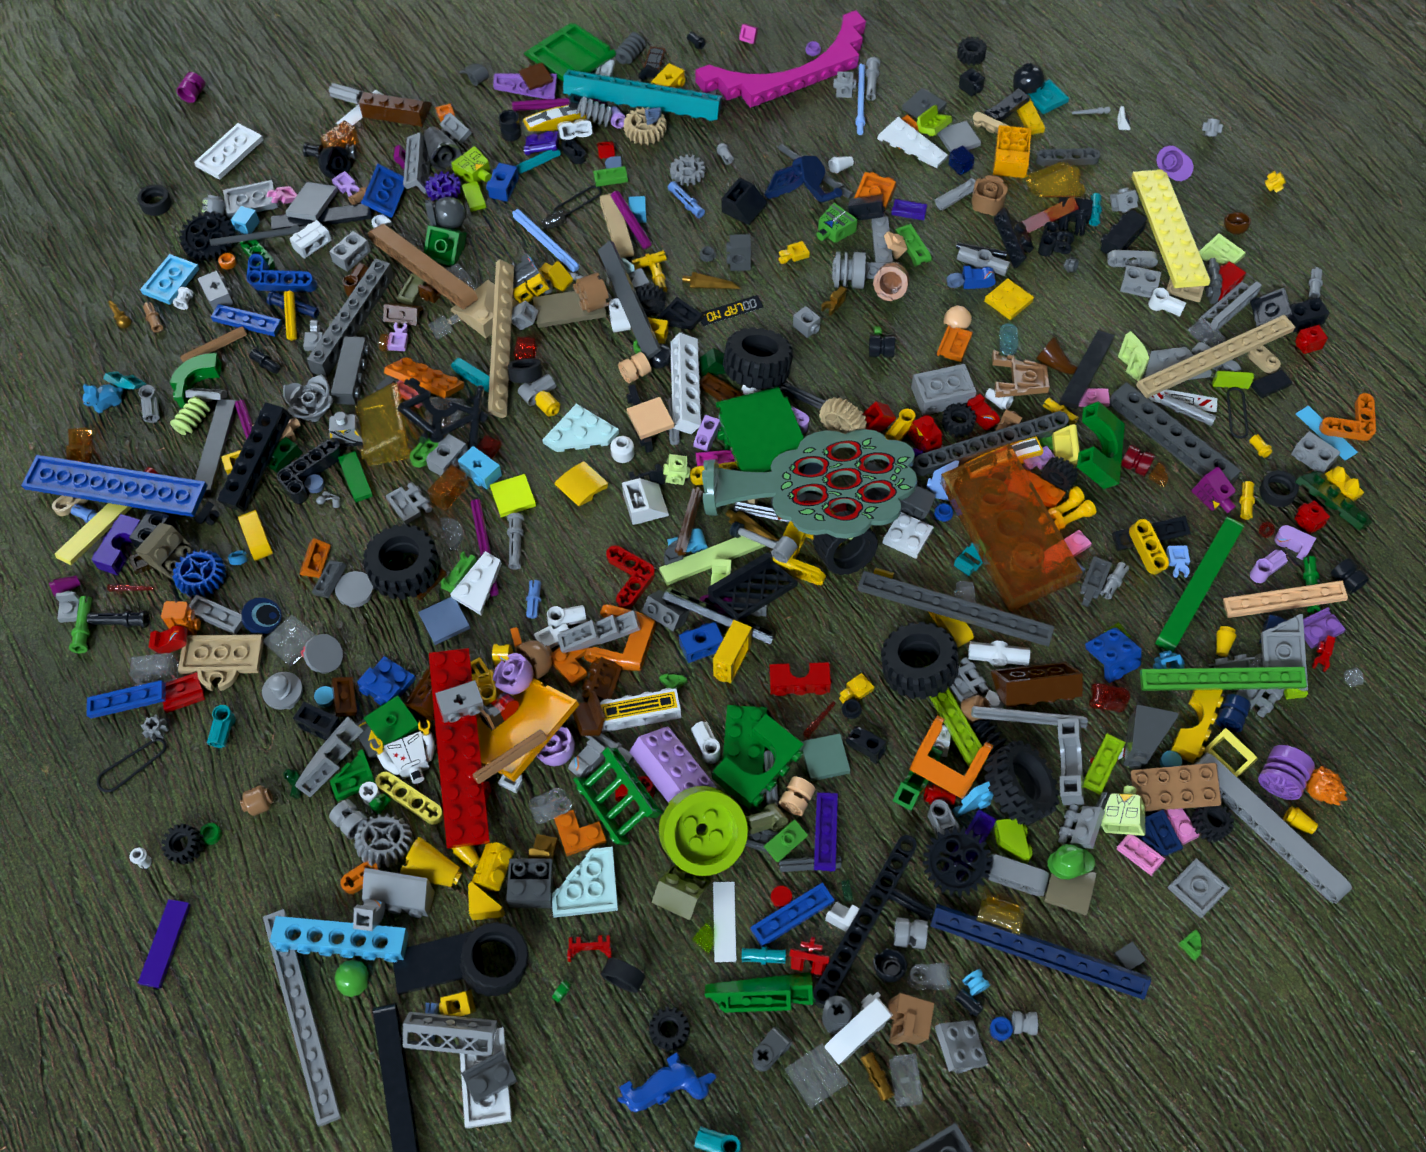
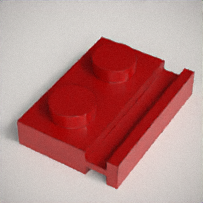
M197 672L166 683V701L162 702L166 713L206 700Z

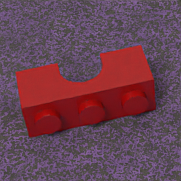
M829 662L809 663V673L802 678L791 674L789 664H769L770 695L784 696L786 694H795L800 696L806 693H815L817 695L830 693Z

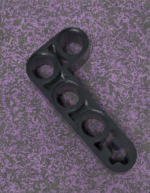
M334 438L324 441L278 472L277 479L283 491L294 503L302 504L307 500L308 494L304 483L308 476L319 475L339 461L338 457L344 455L339 441Z

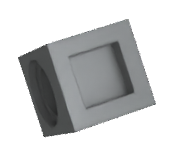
M525 300L513 307L511 323L518 329L523 330L534 324L539 310Z
M805 306L793 315V327L808 338L819 331L821 317Z

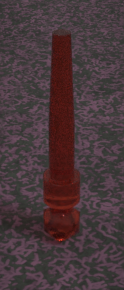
M108 584L107 590L109 592H114L115 590L116 592L154 590V587L124 586L123 584L114 586L113 584Z
M834 701L803 731L805 737L808 738L818 728L819 723L836 704Z

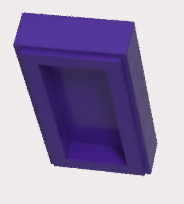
M895 199L891 215L924 220L927 204Z

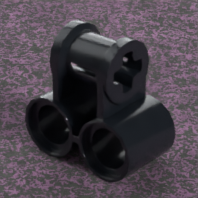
M1047 222L1044 225L1040 240L1039 254L1044 257L1051 256L1053 251L1069 254L1072 250L1071 243L1074 241V234L1069 231L1059 230V225L1055 222Z

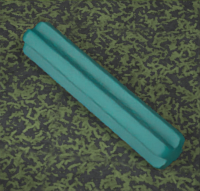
M547 150L517 164L518 173L522 174L560 156V150Z

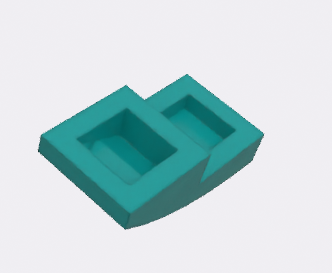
M118 371L105 373L103 378L115 386L126 389H137L147 385L134 375L123 376Z

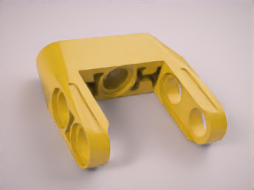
M790 521L783 536L794 540L798 548L787 563H781L774 557L773 561L791 576L816 585H822L826 575L820 568L796 560L806 537L814 540V535L799 531Z

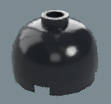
M1026 63L1018 68L1013 76V89L1019 88L1025 94L1037 92L1036 89L1040 87L1043 89L1045 86L1042 69L1032 63Z
M340 146L325 148L318 158L320 171L330 179L335 178L344 171L348 174L351 167V161H348L347 157L349 155L348 152Z

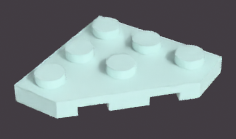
M575 404L543 438V444L556 452H564V449L575 448V450L586 449L592 445L599 444L607 446L619 434V429L580 405Z
M613 847L591 849L586 854L585 859L566 877L564 883L552 893L554 918L618 911Z

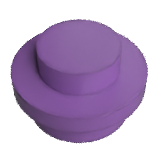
M811 41L807 44L805 51L810 56H816L820 54L821 47L818 42Z

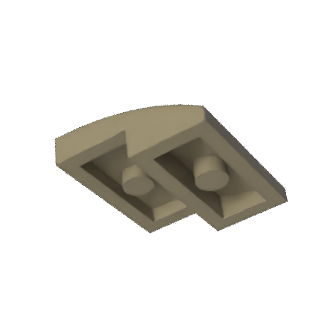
M1090 871L1069 880L1060 879L1051 873L1044 902L1087 915L1096 873Z

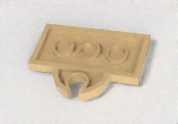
M263 635L187 636V644L181 650L178 672L180 674H193L197 672L201 684L210 691L214 689L212 681L217 677H221L218 688L220 691L225 690L234 684L239 673H259L264 637Z

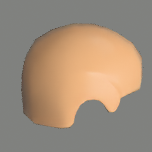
M956 305L951 307L944 316V324L950 325L954 329L957 327L966 330L972 321L970 312L963 306Z

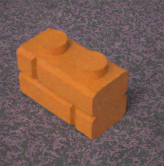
M166 601L164 603L161 618L169 629L173 626H184L188 629L187 636L197 634V630L201 627V621L195 616L194 609H191L187 602L178 601L176 603L175 601Z

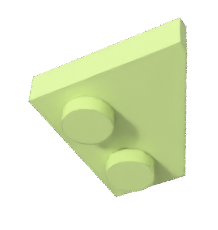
M1219 233L1199 251L1202 260L1209 261L1211 258H1216V262L1226 265L1229 261L1236 265L1246 253Z

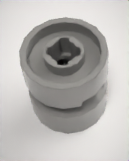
M349 799L338 803L329 814L330 820L337 827H340V830L348 839L355 837V834L358 833V827H363V821L369 822V819L361 811H358V808Z
M896 917L894 946L907 947L908 944H911L912 948L925 950L928 922L916 919L910 922L908 918Z

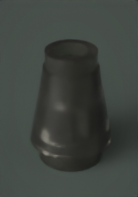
M556 210L541 220L545 230L564 226L563 224L567 223L562 210Z

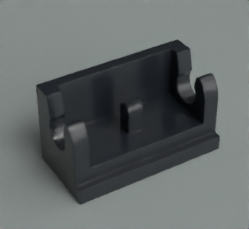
M883 194L850 199L848 204L849 214L858 219L857 221L884 217Z

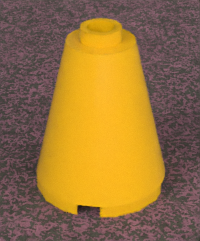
M421 837L414 841L406 856V866L402 865L400 874L428 878L432 884L452 887L453 884L457 885L462 876L458 865Z

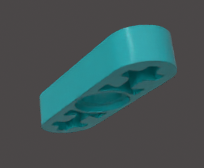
M457 358L451 364L452 369L457 374L477 387L482 385L484 391L489 392L490 377L461 358Z

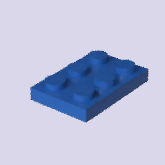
M377 163L361 204L392 218L404 190V176Z

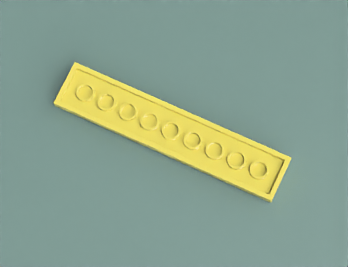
M1160 169L1133 172L1132 179L1174 288L1209 286L1210 278L1167 173Z

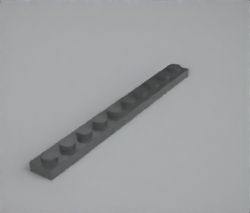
M863 571L858 585V591L1048 647L1055 627Z

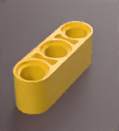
M254 510L238 516L253 559L257 561L272 555L271 546L257 511Z
M1146 519L1138 520L1129 528L1130 537L1147 571L1154 575L1159 574L1168 567V557L1151 523ZM1137 526L1143 529V533L1138 531ZM1146 543L1151 545L1152 551L1147 549ZM1154 560L1160 563V568L1155 566Z
M928 611L938 627H942L947 633L952 635L957 648L974 639L973 633L966 622Z

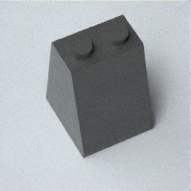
M1136 705L1127 724L1123 765L1129 766L1133 770L1144 769L1178 718V713Z

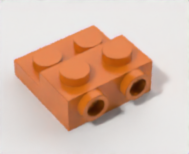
M865 172L854 198L883 194V206H885L886 210L895 192L896 181L890 177H880L874 172Z

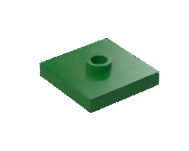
M398 695L364 717L372 732L382 741L383 747L405 738L418 729V722Z

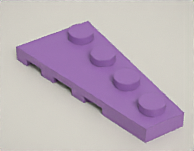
M495 73L493 87L495 90L542 99H555L557 74H550L553 82L543 85V87L529 90L519 74Z

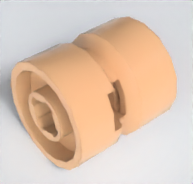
M642 352L631 356V360L625 359L618 363L622 377L629 384L637 380L639 376L643 377L651 372L649 361Z
M794 776L787 786L788 791L783 793L779 805L793 815L802 816L808 806L807 801L811 800L816 789L807 780Z

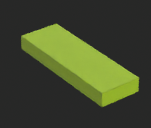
M1108 733L1106 734L1084 779L1085 788L1101 795L1126 742Z

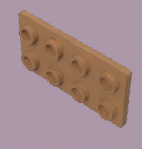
M1216 763L1131 771L1132 786L1137 789L1136 795L1141 796L1145 805V811L1222 805Z

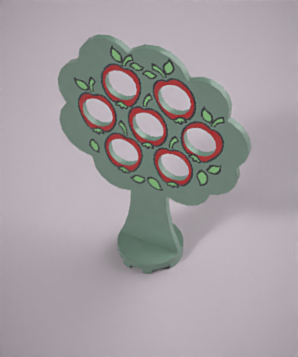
M825 430L806 436L800 442L798 449L779 454L772 461L771 472L729 470L719 468L717 459L704 460L702 480L705 492L703 493L706 515L719 516L721 506L745 500L774 497L772 506L775 514L783 520L792 521L793 525L805 534L821 535L827 533L836 538L845 539L857 537L865 533L871 525L889 524L901 514L900 501L908 498L917 486L916 473L910 468L914 463L915 454L913 448L907 443L887 440L883 434L874 430H854L846 434ZM843 447L852 448L856 451V454L849 459L842 460L832 456L835 450ZM874 459H882L889 463L886 469L877 472L867 470L864 467L868 461ZM806 463H818L823 466V469L814 475H805L798 471ZM840 475H850L856 479L853 485L845 488L836 487L831 483L835 477ZM875 487L885 488L890 492L886 498L877 501L870 500L864 496L867 490ZM805 491H817L823 495L818 502L811 504L802 503L797 499ZM841 503H849L856 508L853 514L844 517L833 515L830 512L835 505Z

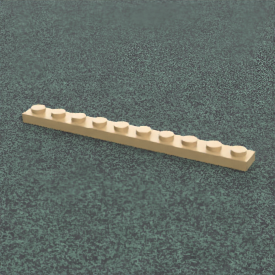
M500 259L496 262L488 413L503 419L507 416L514 266Z
M1282 315L1137 382L1136 386L1147 399L1294 331L1295 326L1285 315Z

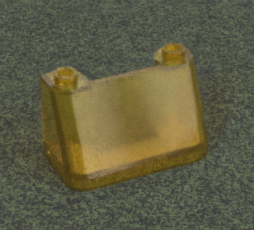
M392 383L359 400L358 405H355L356 414L360 418L363 448L360 449L362 459H366L368 466L410 458L411 451L408 447L404 415L397 411V407L403 402L398 383Z

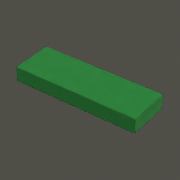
M356 452L338 457L355 503L373 497Z

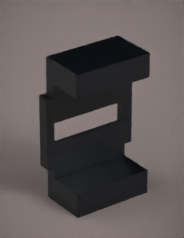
M660 463L654 465L655 471L651 470L638 474V476H635L633 471L628 473L629 481L639 478L645 480L644 476L649 475L651 482L658 483L659 485L665 484Z

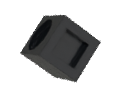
M970 68L960 75L959 88L973 97L984 89L985 77L973 68Z

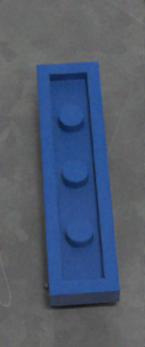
M220 304L217 305L211 316L213 322L237 328L243 326L246 330L276 337L283 324L281 319Z
M160 680L87 697L86 716L96 718L166 701V683Z
M822 882L750 927V930L761 947H764L833 904L834 899Z

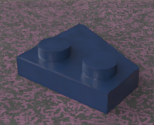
M1164 810L1145 817V836L1135 835L1163 857L1183 850V846Z

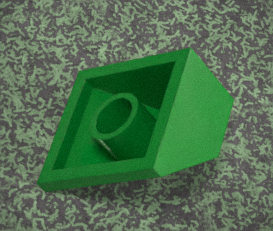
M428 225L424 254L435 262L454 267L464 250L467 232Z

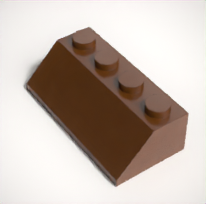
M363 92L359 100L360 111L364 118L421 127L432 106V102Z
M1067 662L991 670L999 700L1008 707H1017L1018 704L1024 703L1035 705L1041 701L1051 703L1057 699L1074 700L1075 697H1082L1083 673Z

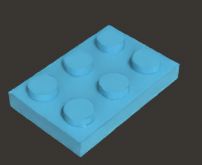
M169 254L140 290L143 295L171 305L173 300L177 298L178 289L186 287L199 271V266Z

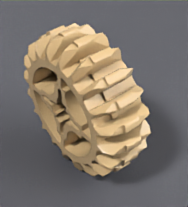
M642 106V109L636 108L635 111L631 110L630 114H627V117L624 119L626 137L630 141H634L635 144L640 143L641 145L643 143L647 145L649 143L654 144L655 141H660V138H664L667 122L664 114H661L659 120L655 123L647 125L645 109H650L649 107L643 108Z
M836 397L829 398L819 411L820 421L824 423L823 426L829 431H838L846 434L854 430L866 428L867 422L865 420L866 417L862 415L863 412L859 411L858 407H855L853 403H849L847 399L842 400L840 397L838 399Z

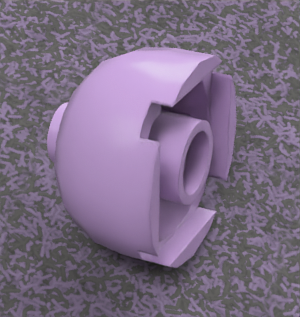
M513 653L508 655L509 660L501 661L497 665L493 674V680L496 682L495 686L501 691L508 694H519L530 686L534 673L532 665L524 656Z
M561 726L539 752L537 758L545 765L561 766L571 759L575 750V741L569 729Z

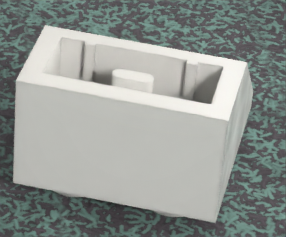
M641 478L622 483L623 496L632 525L669 516L658 483Z

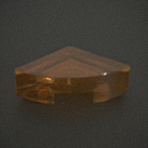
M1158 463L1148 478L1165 487L1168 481L1165 467Z

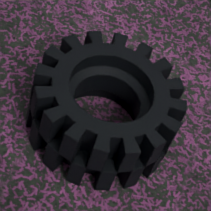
M966 37V40L963 38L959 42L957 58H959L960 62L963 61V64L968 63L967 65L969 66L970 64L975 66L976 63L979 65L985 59L986 43H983L982 39L979 41L978 37L976 39L974 37H971V39Z
M644 284V287L641 285L639 289H636V294L646 315L648 313L650 315H653V313L657 315L659 312H663L665 309L666 292H663L662 288L659 289L657 285L653 287V284H650V286Z
M953 403L951 407H946L942 419L944 431H949L948 435L950 436L955 434L954 437L956 438L958 435L962 438L964 434L968 436L970 432L972 433L976 421L975 411H971L972 407L966 408L967 404L964 403L963 406H960V403H957V406H955ZM960 417L963 418L966 422L956 423L952 420V418Z
M1052 457L1043 467L1041 473H1043L1042 477L1045 478L1044 480L1061 490L1067 491L1077 480L1078 470L1073 468L1074 465L1069 464L1068 460L1064 461L1062 457L1060 459Z
M1221 806L1198 807L1192 814L1191 821L1194 822L1192 827L1197 828L1196 834H1202L1200 838L1204 839L1207 837L1208 842L1212 840L1213 843L1221 841L1234 828L1232 824L1234 818H1230L1231 812H1226L1228 809L1226 806L1223 808ZM1207 816L1212 817L1217 822L1218 827L1213 826Z
M186 824L174 825L175 829L169 828L170 833H165L164 837L167 838L161 842L165 845L161 847V850L164 851L163 855L168 857V860L179 864H188V861L194 862L193 857L198 858L200 856L198 851L202 852L204 849L200 847V845H204V841L200 840L204 838L203 834H200L201 831ZM187 836L188 844L183 851L179 852V841Z
M665 1007V1010L659 1009L657 1014L654 1013L653 1019L649 1023L650 1037L653 1044L658 1046V1049H665L666 1052H670L672 1049L676 1051L678 1047L682 1048L684 1042L688 1040L690 1033L688 1019L681 1010L677 1011V1008L669 1009V1007ZM667 1021H672L678 1026L677 1034L670 1038L663 1036L661 1033V1026Z

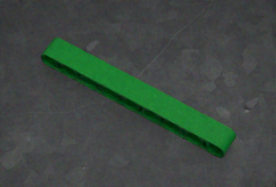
M1229 516L1226 517L1156 640L1155 645L1172 653L1174 652L1245 524Z

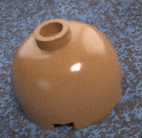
M528 640L515 648V653L524 656L532 665L533 678L538 680L549 672L552 665L551 656L553 655L549 646H545L536 640Z

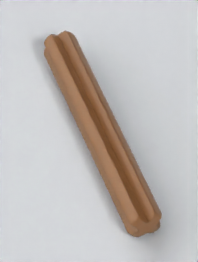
M243 326L181 355L180 358L184 363L195 356L212 353L245 337L247 333Z
M538 730L474 772L473 777L475 781L481 784L546 741L545 733L542 730Z

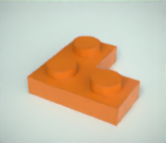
M558 648L552 653V665L571 686H574L587 676V671L577 660L585 655L588 648L562 653L561 648Z
M574 810L553 816L566 857L606 843L600 822L579 828Z

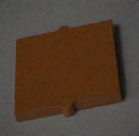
M542 62L518 71L529 90L543 87V85L553 82L552 77Z

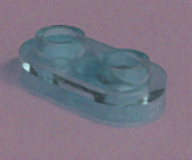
M1009 323L1002 325L999 331V347L1004 355H1014L1018 349V330L1016 326Z

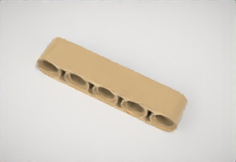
M611 194L601 195L600 203L610 238L614 242L620 258L634 256L633 246L624 217L610 197Z

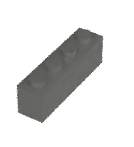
M344 336L331 390L335 404L356 405L357 398H360V384L364 381L363 371L367 368L366 358L367 355H370V345H367L365 337Z

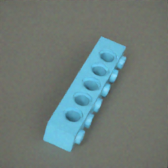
M275 916L270 943L275 950L280 952L297 950L301 954L319 952L323 956L341 954L340 956L344 958L362 956L366 960L384 958L388 962H397V960H404L409 934L406 928L377 925L373 931L353 929V923ZM295 933H301L298 939L291 940ZM316 935H323L320 941L313 942ZM338 937H344L343 942L334 944ZM359 939H366L362 946H356ZM381 941H388L385 947L378 948V944Z

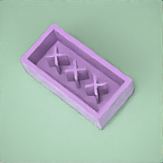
M668 726L639 736L629 752L668 803L675 795L691 787L709 786L716 788Z

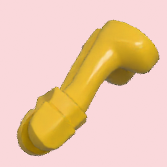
M1075 486L1070 489L1067 501L1044 512L1039 517L1038 522L1040 525H1045L1054 519L1055 521L1045 529L1047 533L1051 534L1064 529L1067 524L1077 519L1094 516L1096 514V507L1091 500L1087 499L1084 501L1082 490ZM1075 507H1078V508H1077L1076 510H1074L1073 512H1071V513L1065 515L1064 517L1062 516L1063 513H1065V512H1067V511H1069V510H1071V509H1073V508H1075Z

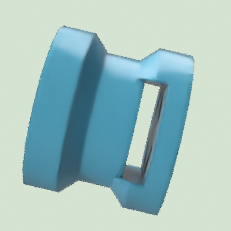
M981 969L972 972L962 980L970 988L972 997L990 986L988 980L983 978Z

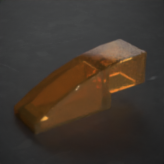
M88 428L68 429L69 446H66L67 460L91 463L92 430Z

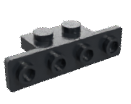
M1002 208L994 217V222L1013 267L1018 268L1027 258L1025 252L1030 253L1034 247L1024 223L1011 220L1007 209Z

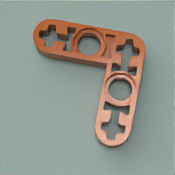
M1367 393L1360 394L1355 401V420L1326 417L1322 420L1319 430L1327 436L1362 441L1370 440L1376 432L1374 398ZM1361 414L1367 415L1370 419L1366 420L1362 418ZM1343 426L1350 427L1352 431H1345Z

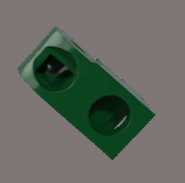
M284 437L277 445L267 466L278 473L281 469L288 466L295 457L299 458L303 452L297 444Z

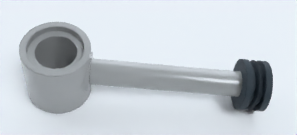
M737 521L730 527L731 536L736 538L743 536L772 548V556L781 563H787L798 548L796 542L787 536H782L779 541L775 542L744 529V524Z

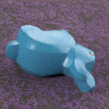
M87 384L83 386L85 391L83 404L93 406L97 413H102L103 410L110 406H117L122 402L121 394L123 393V388L109 384L101 385L99 388Z

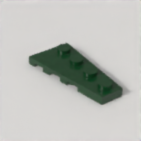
M1315 471L1300 476L1295 481L1300 486L1304 484L1310 488L1309 493L1314 497L1318 495L1325 500L1324 504L1330 509L1339 510V516L1359 531L1369 527L1372 523L1369 516L1364 511L1359 510L1350 498L1345 497L1336 485H1332L1323 473Z

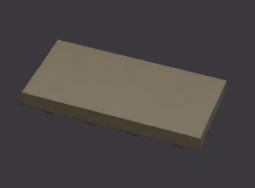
M575 291L533 297L534 307L539 310L536 316L538 328L606 317L605 307L589 313L586 310L582 311L579 305L581 299Z

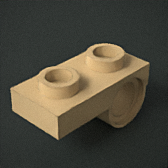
M1170 278L1166 290L1169 295L1200 302L1204 286L1174 288Z

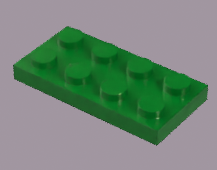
M727 705L723 759L727 757L748 774H763L765 746L752 736V729L767 714V707Z

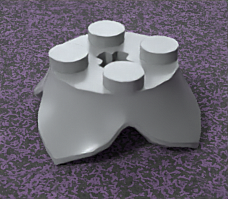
M322 374L312 377L305 386L299 383L283 386L284 399L290 406L288 412L293 417L317 422L332 405L333 398L329 395V384Z

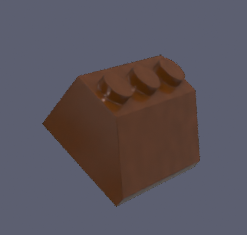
M429 665L404 705L410 712L432 721L435 720Z

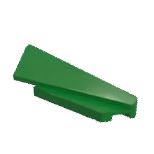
M810 972L706 984L705 997H710L724 1013L791 1010V1003L813 1005L812 975Z

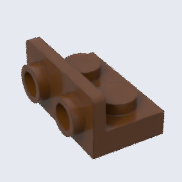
M602 657L596 662L593 661L588 670L590 673L589 678L585 680L582 686V690H584L582 697L587 698L591 691H595L600 701L611 699L622 667Z

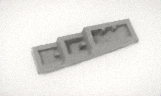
M632 610L618 617L611 615L597 622L590 620L558 634L557 637L561 652L566 653L603 644L639 631L641 628L637 614Z
M347 717L320 747L295 786L311 797L339 769L337 764L352 750L349 745L364 730Z

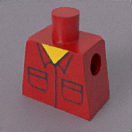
M925 415L912 422L907 436L917 449L926 453L942 448V432L931 416Z

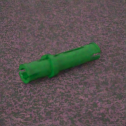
M1309 556V561L1305 557L1303 559L1305 571L1303 579L1306 586L1318 584L1319 573L1316 567V557ZM1320 605L1307 606V612L1315 613L1314 609H1316V612L1321 611Z

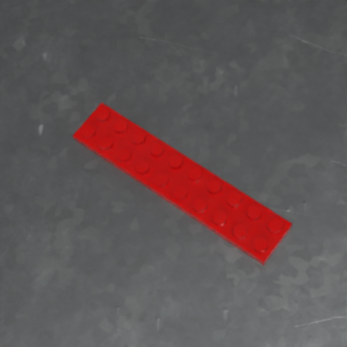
M469 648L431 652L428 654L447 849L490 843L484 784L483 782L478 784L473 777V773L482 768L476 715H466L458 721L444 723L435 694L472 681Z

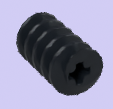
M982 719L974 723L971 728L977 738H979L978 740L981 745L984 746L985 742L993 745L988 755L989 757L991 753L1002 748L1007 739H999L1002 732H994L998 726H990L993 721L992 719Z

